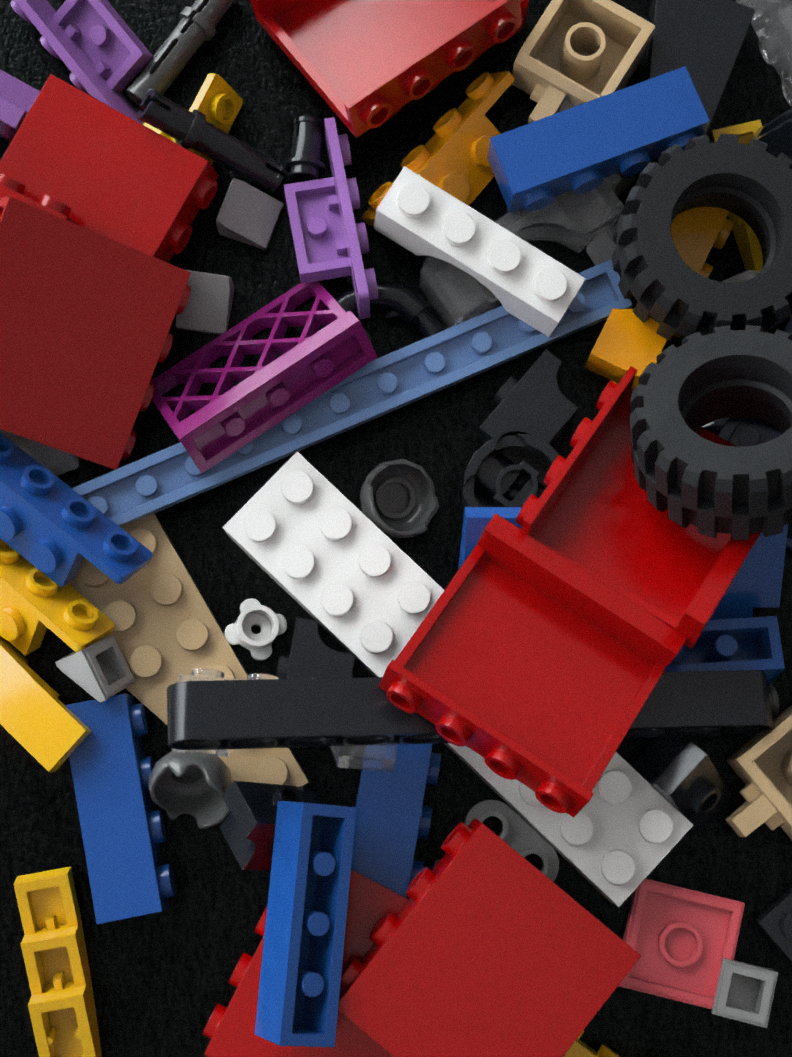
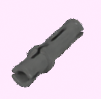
M196 0L191 7L186 6L179 14L181 21L154 54L141 74L125 91L129 98L140 106L144 97L151 89H155L163 95L203 42L212 40L217 33L216 25L236 0Z

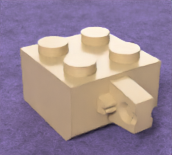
M552 0L524 42L514 61L512 75L515 81L512 85L529 94L530 99L537 102L529 116L528 123L624 89L647 54L656 25L612 0Z
M792 705L773 720L774 728L772 730L756 734L725 760L745 783V786L739 792L746 801L725 819L739 837H747L765 822L770 830L780 826L792 840Z

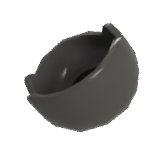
M398 459L380 463L367 475L360 491L361 511L391 539L415 537L428 531L430 521L439 510L434 482L422 466L408 460Z
M175 750L156 762L149 776V791L152 801L166 810L171 820H175L181 814H190L195 818L199 828H208L225 821L230 814V810L222 795L232 784L229 767L218 755L206 750Z

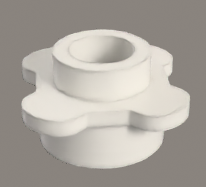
M246 599L240 605V615L235 623L229 624L226 627L225 639L231 645L239 644L249 650L255 660H265L272 654L271 645L277 635H282L286 631L287 622L283 615L275 614L267 606L261 605L257 599ZM258 625L261 628V632L254 634L251 631V627Z

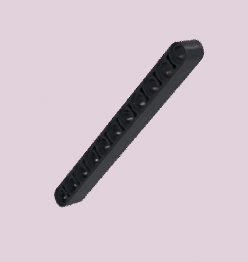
M755 670L663 672L623 739L740 736L772 730L774 726L766 673ZM382 677L186 681L167 687L168 746L178 750L443 744L450 742L439 735L433 723L418 713H406L394 706L387 698L386 692L378 687Z

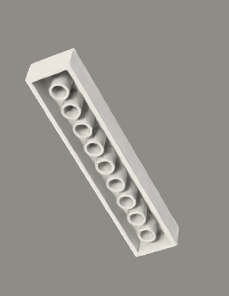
M298 452L222 527L233 542L305 611L318 621L350 654H354L356 659L374 677H383L391 660H396L444 592V589ZM444 743L518 815L549 842L610 903L618 907L622 905L693 826L684 815L617 752L614 753L593 788L592 792L594 794L592 798L573 818L566 812L557 813L545 807L537 800L535 792L518 780L505 779L494 773L486 765L485 758L466 745L460 747L451 743Z

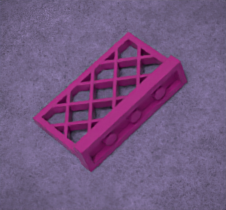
M318 281L299 283L151 380L150 382L154 383V392L151 400L203 474L378 356L360 320L351 311L346 312ZM313 296L316 298L311 311L294 312L296 307ZM320 325H327L318 331ZM305 326L300 338H284L288 327ZM264 328H272L268 339L252 340L253 336ZM284 353L283 355L275 359L277 354ZM261 354L257 366L241 367L245 355ZM222 356H229L225 368H210L212 362ZM234 382H240L232 388ZM202 383H218L213 395L197 396ZM186 384L181 396L162 397V395L177 385ZM190 411H196L188 417Z

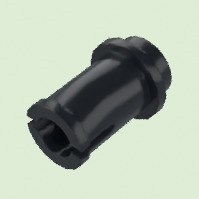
M300 116L299 119L295 118L293 122L291 158L287 159L285 163L286 171L289 172V179L294 183L319 179L325 172V165L321 162L323 134L325 131L324 121L314 116Z

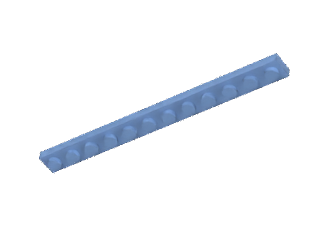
M610 259L578 273L586 279L550 337H547L505 311L502 305L371 361L203 474L180 442L72 489L122 528L607 320L612 308L630 309L632 307L631 300L624 299L618 287L620 277L618 272L613 270V262Z

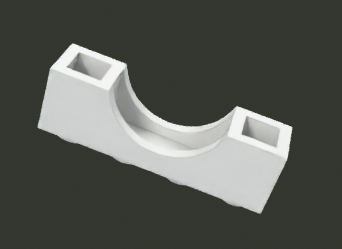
M405 166L376 209L374 229L417 256H432L468 273L499 299L505 311L547 337H550L586 279Z

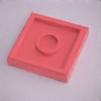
M645 878L633 891L623 941L637 951L641 957L618 986L712 1009L722 958L734 960L745 903Z

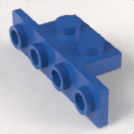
M0 432V539L61 588L76 578L84 558L118 584L124 583L149 564L153 556L149 549Z

